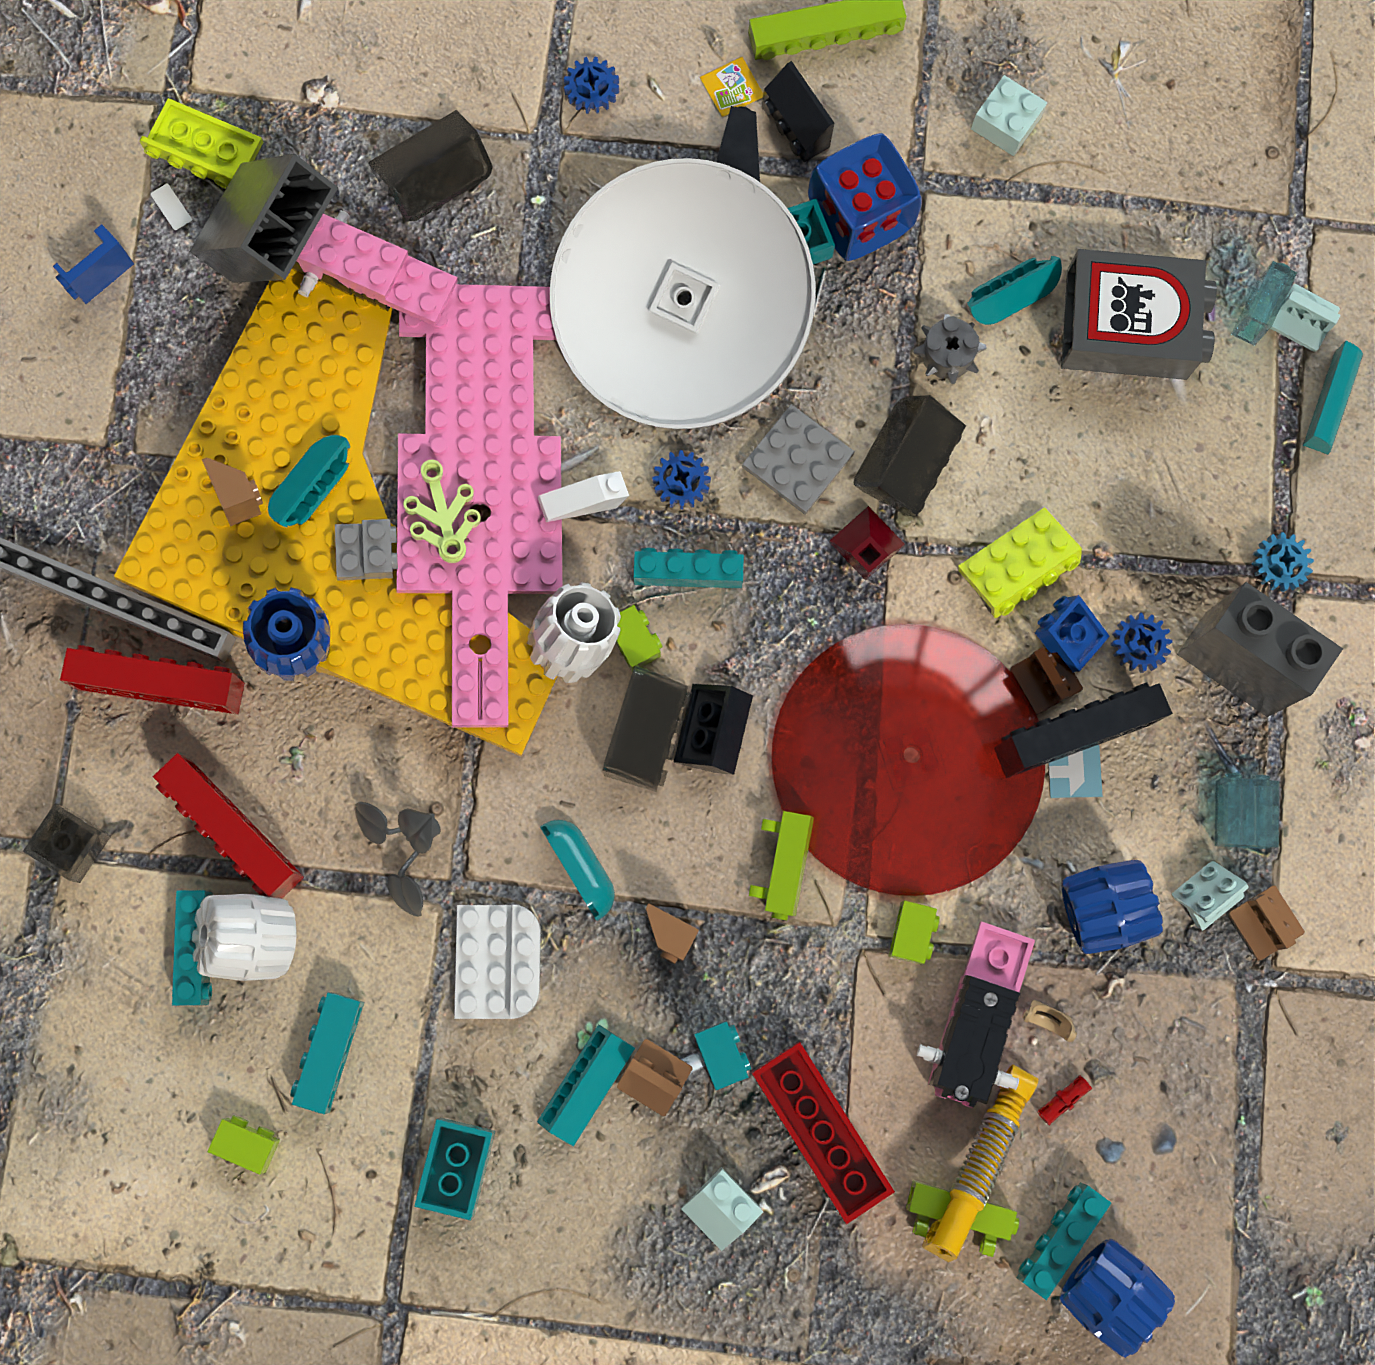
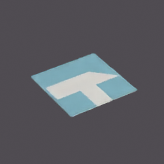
M1099 745L1049 763L1051 798L1103 797Z

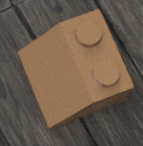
M210 458L202 459L230 526L261 515L259 505L263 504L254 479L248 481L245 472Z
M648 903L646 912L657 948L662 951L660 957L673 964H676L677 960L683 962L699 930Z

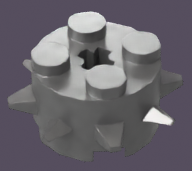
M945 314L944 319L932 327L925 325L921 327L926 335V339L923 345L914 349V354L924 358V365L927 368L926 376L933 374L942 379L947 377L951 384H955L957 378L961 377L968 370L974 373L979 372L974 359L978 353L987 348L986 344L979 342V336L973 329L975 325L973 322L968 324L955 316L950 317L949 314Z

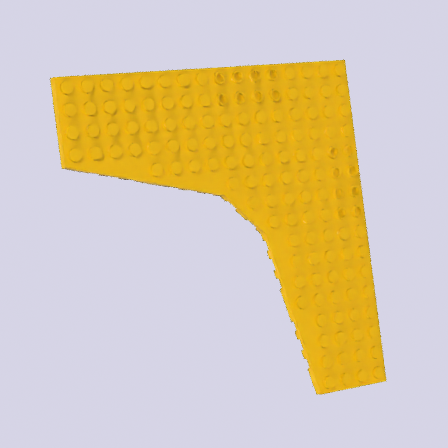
M291 269L285 280L269 281L114 574V578L182 608L243 640V621H247L249 616L248 607L253 600H261L266 596V591L276 588L278 591H289L291 587L299 589L309 599H315L326 614L330 626L329 653L326 661L319 662L316 666L317 672L351 682L452 726V593H397V569H393V578L337 580L335 524H361L362 520L388 519L363 453L393 308L390 307L388 311H385L378 305L369 304L365 299L364 301L360 300L353 294L349 295L317 281L313 291L310 292L309 297H304L298 293L304 275ZM339 435L347 438L350 448L347 449L346 462L349 463V466L311 517L302 525L297 523L284 527L276 523L268 513L270 498L307 450L315 442L327 436ZM210 458L245 472L248 481L254 479L263 504L259 505L261 515L230 526L202 459ZM392 543V553H397V543ZM508 613V727H458L457 729L522 757L558 676L554 680L544 675V668L540 664H533L530 658L533 646L527 644L530 629ZM476 635L471 638L469 647L475 654L482 655L491 648V642L484 635ZM478 659V720H479V661H481V678H482V659Z

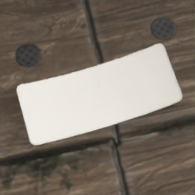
M168 183L151 192L152 198L174 230H178L192 221V218Z

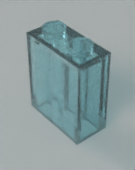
M1273 261L1255 283L1231 335L1255 346L1272 327L1298 272L1291 270L1284 263Z
M1227 773L1225 777L1216 780L1215 846L1264 850L1279 847V781L1270 780V776L1254 775L1252 779H1243L1242 774Z

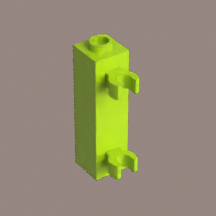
M783 811L781 822L763 819L761 830L779 833L769 888L750 885L749 896L767 899L765 911L772 912L771 918L788 921V916H796L814 821L812 816Z
M912 1181L906 1204L908 1211L917 1213L912 1233L926 1237L930 1218L937 1220L943 1218L951 1200L950 1191L918 1181ZM987 1202L983 1210L977 1213L970 1229L984 1233L979 1247L981 1254L993 1257L997 1237L1010 1241L1011 1235H1016L1019 1226V1218L1016 1217V1211Z

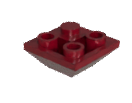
M869 506L829 540V543L865 581L905 546V543Z

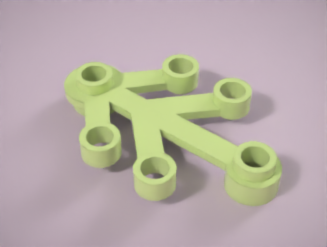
M427 460L421 466V477L426 483H429L436 511L420 503L419 499L415 496H409L404 500V510L410 515L418 514L440 527L443 537L429 531L422 522H414L410 527V534L415 540L423 539L439 548V555L445 562L457 563L464 558L466 554L464 541L472 528L480 524L481 516L475 509L466 511L464 522L455 535L452 524L465 503L473 499L474 490L469 484L460 485L457 490V496L447 509L440 483L443 477V467L436 460ZM431 470L437 472V475L433 478L427 475ZM462 490H469L471 494L464 497L460 492ZM409 502H415L417 504V507L414 509H409L407 507V504ZM469 515H475L477 517V520L475 522H469L467 520V517ZM416 527H421L424 532L417 535L413 530ZM453 546L458 551L455 554H450L447 552V549Z

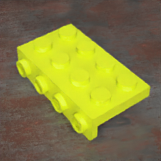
M169 98L148 137L142 136L139 140L145 154L151 158L158 159L160 157L167 160L170 165L177 169H182L183 167L190 170L198 178L205 179L207 177L212 179L224 189L229 185L241 163L255 160L264 143L262 137Z
M1044 507L958 565V571L991 608L993 617L998 618L1001 615H1008L1013 611L1015 605L1021 601L1030 600L1037 593V590L1043 586L1052 585L1059 575L1065 571L1074 570L1080 564L1082 548Z

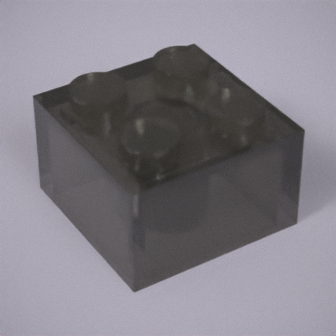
M55 803L23 852L67 880L81 883L112 835L67 807Z

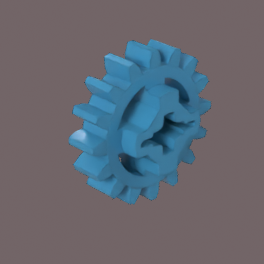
M1281 532L1277 538L1272 534L1267 538V541L1263 540L1258 544L1260 549L1253 552V555L1258 557V559L1254 560L1252 565L1259 568L1254 574L1255 576L1262 575L1264 577L1261 581L1262 585L1267 582L1271 583L1270 590L1272 591L1280 586L1281 592H1285L1289 587L1291 590H1295L1299 587V584L1305 583L1308 580L1306 576L1313 572L1311 568L1307 567L1314 562V559L1307 558V554L1311 552V549L1304 550L1302 546L1305 541L1295 542L1296 535L1294 534L1286 539L1284 532ZM1275 547V550H1273V554L1267 556L1269 550ZM1299 568L1297 574L1291 578L1293 570Z

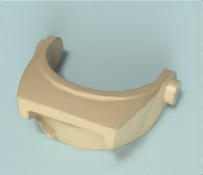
M1033 1000L1029 1010L1025 1009L1022 1015L1025 1022L1041 1026L1061 1036L1068 1042H1072L1076 1038L1077 1033L1075 1032L1071 1017L1039 1001ZM1036 1011H1042V1012L1049 1013V1014H1051L1052 1016H1054V1017H1056L1057 1019H1059L1060 1021L1058 1022V1021L1055 1020L1054 1018H1052V1017H1050V1016H1048V1015H1046V1014H1043V1013H1040V1012H1036Z

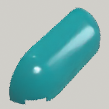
M1051 256L1050 260L1037 261L1036 257L1028 259L978 286L971 292L972 297L967 302L971 315L979 323L991 325L1044 298L1054 290L1060 280L1062 273L1061 258Z
M339 435L327 436L315 442L307 450L270 498L268 513L276 523L284 527L297 523L302 525L311 517L349 466V463L346 462L347 449L350 448L347 438Z
M552 820L540 826L542 832L596 921L600 920L610 911L614 903L615 890L611 879L583 833L576 825L565 820Z

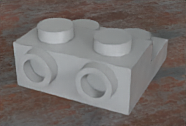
M390 519L362 520L361 524H335L337 580L393 578V569H398L397 553H392V543H397L396 526H391Z

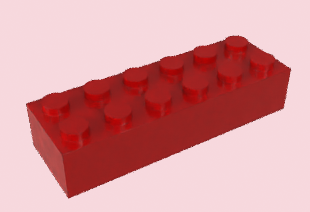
M77 645V649H66L60 681L76 690L239 715L245 683L237 677L238 674L232 673L229 668L215 666L214 670L205 669L204 665L195 662H187V665L183 666L176 664V660L160 658L159 662L149 660V656L135 653L132 654L131 658L122 656V652L105 649L104 653L95 652L94 648L84 645Z
M177 753L152 776L158 782L155 787L166 798L170 797L173 801L177 802L175 808L184 817H189L197 822L194 828L203 837H208L216 842L213 845L215 850L224 858L227 856L230 860H233L235 864L232 867L243 878L247 877L249 880H253L252 888L259 895L284 898L304 878L298 869L192 760Z
M796 1042L750 1072L846 1225L895 1193L801 1042Z

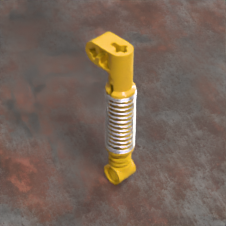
M1014 1064L1008 1068L1006 1073L1011 1074L1012 1077L1019 1078L1017 1089L999 1087L1001 1092H999L998 1098H996L995 1105L985 1113L984 1120L981 1121L983 1125L979 1126L981 1131L976 1132L975 1142L971 1143L973 1148H969L970 1154H966L968 1160L963 1161L965 1165L961 1166L962 1171L958 1172L960 1177H956L957 1183L952 1185L949 1194L951 1200L944 1216L931 1225L924 1238L922 1248L947 1262L958 1258L977 1213L986 1206V1200L989 1199L988 1194H991V1188L994 1187L993 1183L997 1181L996 1177L999 1176L998 1171L1002 1169L1001 1165H1004V1159L1007 1158L1006 1154L1009 1153V1148L1012 1147L1011 1142H1014V1136H1017L1019 1131V1116H1021L1025 1103L1029 1101L1037 1087L1038 1078Z

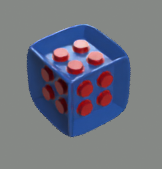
M883 133L863 138L830 155L813 169L808 187L809 200L817 199L834 241L835 249L845 261L861 258L891 243L905 234L917 221L922 205L919 188L901 155Z

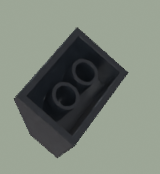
M790 61L764 88L762 107L766 114L772 115L776 121L775 124L779 133L782 136L785 135L790 141L789 144L792 152L796 156L799 155L803 162H806L830 148L835 123L794 63Z
M692 684L673 762L713 773L734 775L753 695L733 686Z

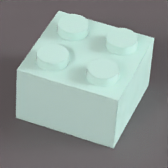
M1004 75L976 113L971 130L1010 155L1015 156L1041 119L1048 102Z

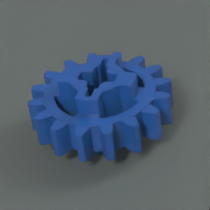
M584 57L583 64L576 60L574 62L575 69L568 67V76L564 77V93L568 95L569 104L576 102V110L585 107L586 114H589L590 109H594L598 114L600 111L599 107L601 106L608 110V101L615 103V94L620 92L618 85L619 76L615 75L614 66L608 68L607 60H604L601 64L598 63V57H594L593 62H589L588 58ZM589 80H591V83L594 86V91L592 90V86H590Z
M683 450L679 451V456L677 457L670 452L669 460L661 458L660 464L662 467L655 466L654 473L659 475L652 477L653 484H659L654 488L655 494L662 493L660 497L661 502L667 499L670 500V508H673L675 503L679 504L680 510L684 509L685 503H688L693 508L694 500L697 499L702 502V493L709 492V487L705 485L711 482V477L706 475L709 472V467H701L703 459L700 457L695 461L693 459V452H690L688 457L684 456ZM671 468V475L663 481L665 473ZM677 472L683 480L686 479V488L680 480L677 481ZM700 479L698 487L693 492L692 485ZM672 492L681 494L682 496L675 495Z
M1139 613L1136 616V620L1132 615H1129L1126 618V622L1121 621L1117 625L1120 630H1115L1112 633V636L1117 638V640L1111 642V646L1118 649L1113 656H1121L1123 658L1120 661L1121 666L1129 663V671L1139 667L1140 673H1144L1147 670V666L1153 671L1157 668V664L1162 665L1166 662L1163 656L1171 654V650L1166 648V646L1173 642L1165 637L1170 630H1162L1163 621L1153 622L1154 615L1152 614L1147 619H1144L1143 613ZM1126 633H1127V635H1128V637H1129V640H1128V643H1127V644H1125V635H1126ZM1138 640H1139V641H1143V640H1144L1145 643H1146V645H1145V646H1144V645H1140V646H1139L1138 643H1137V641H1138ZM1156 642H1158V650H1157V653H1156V651H1155V649H1154V646H1155V643H1156Z

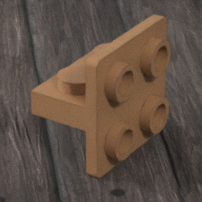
M1276 886L1267 888L1228 912V916L1258 961L1263 960L1277 950L1290 948L1296 944L1295 939L1305 933Z
M644 1039L619 1081L617 1088L661 1116H666L674 1100L677 1099L693 1067L650 1040Z

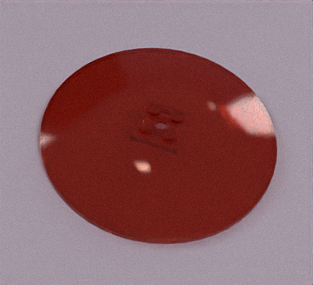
M896 624L867 629L835 643L822 652L804 669L789 690L779 711L772 740L771 765L776 795L782 812L787 811L814 817L808 851L827 869L844 880L865 889L896 896H923L950 891L969 884L999 865L1013 851L1031 825L1043 791L1045 765L1006 779L994 747L1002 743L1000 738L1009 735L1011 731L1021 727H1026L1027 729L1034 726L1039 720L1013 674L1000 660L973 641L956 633L925 625ZM914 748L919 754L918 761L914 763L908 762L904 758L905 749Z

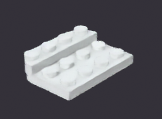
M457 905L454 1019L521 1018L532 1011L539 1001L541 991V926L536 916L527 908L520 905Z

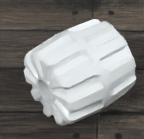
M583 582L578 586L566 584L558 588L539 609L530 629L527 644L533 646L530 656L533 664H540L544 668V675L554 680L556 676H560L565 683L577 682L581 677H589L610 655L621 631L617 627L621 615L619 609L615 608L610 601L611 596L604 590L599 591L591 587V584Z
M254 894L210 895L202 900L195 916L197 929L192 933V942L196 944L193 960L198 962L197 971L199 974L215 978L249 981L276 979L287 973L294 956L297 937L295 914L287 900Z

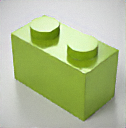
M635 605L620 612L621 619L617 627L621 631L616 640V645L629 668L634 672L660 658L661 651L659 649L663 646L656 633L651 635L646 627L650 623L643 610L637 611Z
M905 900L902 901L888 956L920 965L925 964L926 959L930 960L934 944L930 943L932 932H937L940 916H936L937 909Z
M233 1115L232 1118L222 1119L207 1152L259 1175L266 1173L280 1142L279 1139L273 1137L275 1132L261 1126L257 1130L247 1126L248 1120Z

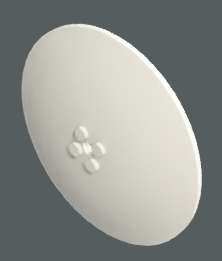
M691 158L668 159L637 167L618 176L597 191L583 205L567 228L555 256L550 282V311L556 339L565 360L582 385L594 397L617 413L639 423L668 429H695L726 422L742 415L767 398L785 380L799 359L810 333L816 302V282L810 251L800 227L783 202L766 186L738 169L709 160ZM683 291H688L692 295V300L688 305H680L678 303V295Z

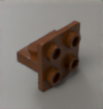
M1044 647L1010 667L1013 677L1036 715L1083 690L1077 676L1070 670L1057 652L1050 653Z

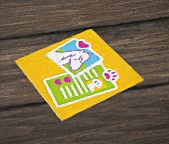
M743 57L700 77L722 117L729 114L731 106L745 107L763 98V92Z

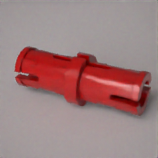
M1079 1075L1062 1091L1060 1089L1056 1091V1096L1037 1110V1113L1050 1126L1061 1114L1067 1110L1071 1111L1074 1108V1104L1091 1091L1092 1087L1084 1077Z

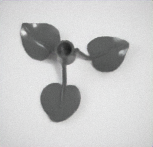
M366 802L356 803L357 821L362 833L368 840L375 844H382L386 841V834L392 835L402 832L415 850L401 867L398 875L392 874L389 876L388 888L391 897L402 910L413 916H422V891L411 877L405 876V871L419 853L423 854L430 850L433 838L440 834L441 828L435 819V814L404 809L398 814L399 827L389 829L387 828V818L381 810Z

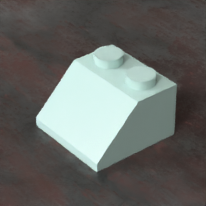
M722 1167L681 1208L721 1251L742 1235L763 1213L762 1208Z

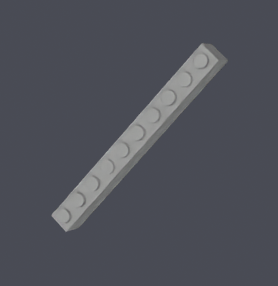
M0 538L1 571L218 661L226 662L236 640L230 632Z

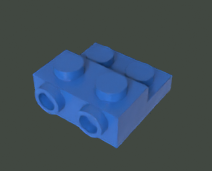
M1080 595L1063 596L1054 602L1053 607L1055 610L1052 613L1046 614L1039 619L1037 624L1040 627L1036 630L1035 634L1050 653L1057 652L1072 672H1080L1110 636Z

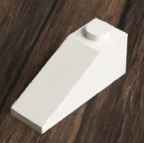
M619 471L597 475L539 495L537 498L546 522L616 509L629 497L622 474Z

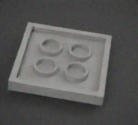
M791 404L745 460L742 468L806 515L851 459L855 451Z

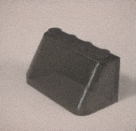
M457 110L368 162L373 174L399 213L407 221L421 219L483 182L491 175L493 168L477 130Z
M931 395L908 396L900 399L890 412L854 478V485L862 492L907 516H918L925 506L929 493L936 486L941 471L948 464L953 449L960 442L966 425Z
M635 665L604 762L603 774L605 777L657 792L658 786L664 787L668 771L664 770L667 759L672 761L676 745L672 744L675 733L680 735L684 719L680 718L683 707L688 709L692 693L688 692L689 686L647 668Z

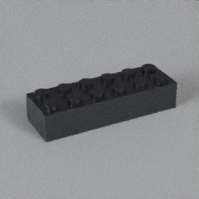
M1148 682L1126 693L1121 691L1101 702L1096 700L1084 705L1081 709H1071L1063 712L1054 719H1043L1027 729L1026 727H1021L1011 731L1009 735L1000 738L1002 743L994 747V750L1007 779L1151 726L1173 713L1160 683L1149 686Z

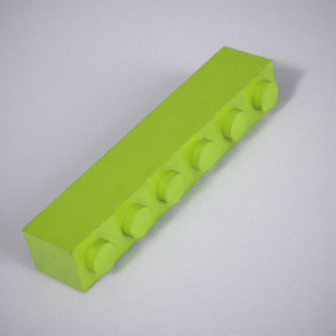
M842 0L749 19L748 34L755 60H770L778 55H794L803 50H819L828 45H844L853 40H869L883 34L894 35L904 30L907 16L902 0Z

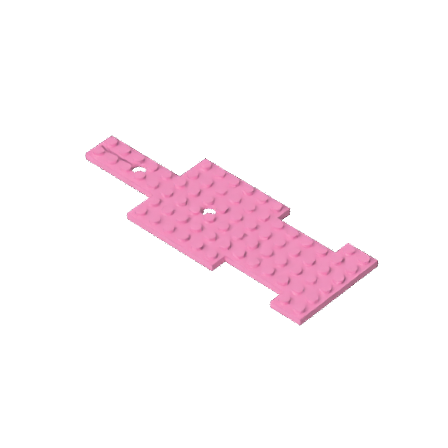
M456 284L436 326L399 311V337H426L425 434L398 433L397 593H452V728L508 727V594H554L558 588L562 587V519L546 522L537 498L539 495L561 488V436H534L533 340L557 339L550 311V287ZM427 460H436L443 467V477L440 483L447 509L457 496V490L460 485L469 484L474 490L473 499L465 503L452 524L454 535L464 522L465 512L470 510L473 505H481L482 503L488 506L491 511L490 517L486 521L480 522L477 527L472 528L464 541L466 554L457 563L445 562L439 555V548L423 539L415 540L410 534L411 525L414 522H422L429 531L443 537L440 527L418 514L410 515L404 510V500L409 496H415L419 499L420 503L436 511L429 483H426L421 477V466ZM431 470L427 475L433 478L437 475V472ZM462 490L460 492L464 497L471 494L469 490ZM409 502L407 504V507L409 509H414L417 507V504L415 502ZM470 515L467 517L469 522H475ZM416 527L413 532L420 535L424 530L421 527ZM453 546L447 549V552L450 554H455L458 551ZM476 635H484L489 638L491 648L485 654H475L469 647L471 638ZM478 659H482V678H481V661H479V720H478Z

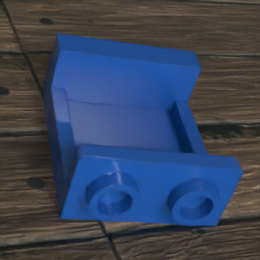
M102 224L94 230L102 242L100 246L68 272H65L58 263L53 265L54 269L58 272L55 278L74 300L79 297L85 304L90 302L134 265L121 244Z

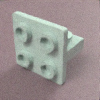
M1293 284L1273 319L1270 329L1316 352L1326 334L1338 322L1341 316L1338 314L1340 308L1299 285Z
M1211 861L1176 889L1172 896L1187 908L1195 925L1203 931L1245 897L1243 892L1249 887L1244 880L1215 861Z

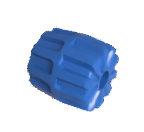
M291 587L289 591H278L276 588L267 590L266 596L261 600L252 601L248 607L249 616L247 621H243V637L247 652L255 664L269 676L271 674L280 676L283 681H294L295 676L303 674L306 677L314 674L319 662L326 661L330 648V626L326 614L315 599H309L301 590Z
M1129 860L1100 865L1062 880L1061 891L1068 921L1076 943L1084 954L1129 947L1159 936L1163 932V917L1157 907L1160 904L1159 899L1153 893L1152 878L1147 873V868L1142 861Z
M1113 1239L1105 1240L1098 1244L1079 1263L1065 1282L1059 1296L1062 1304L1087 1331L1124 1358L1138 1352L1143 1342L1148 1343L1152 1339V1332L1155 1328L1163 1326L1168 1317L1167 1314L1172 1311L1175 1304V1296L1164 1282L1142 1260Z

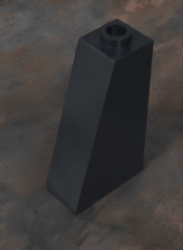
M731 106L716 162L738 169L760 182L756 112L743 106Z

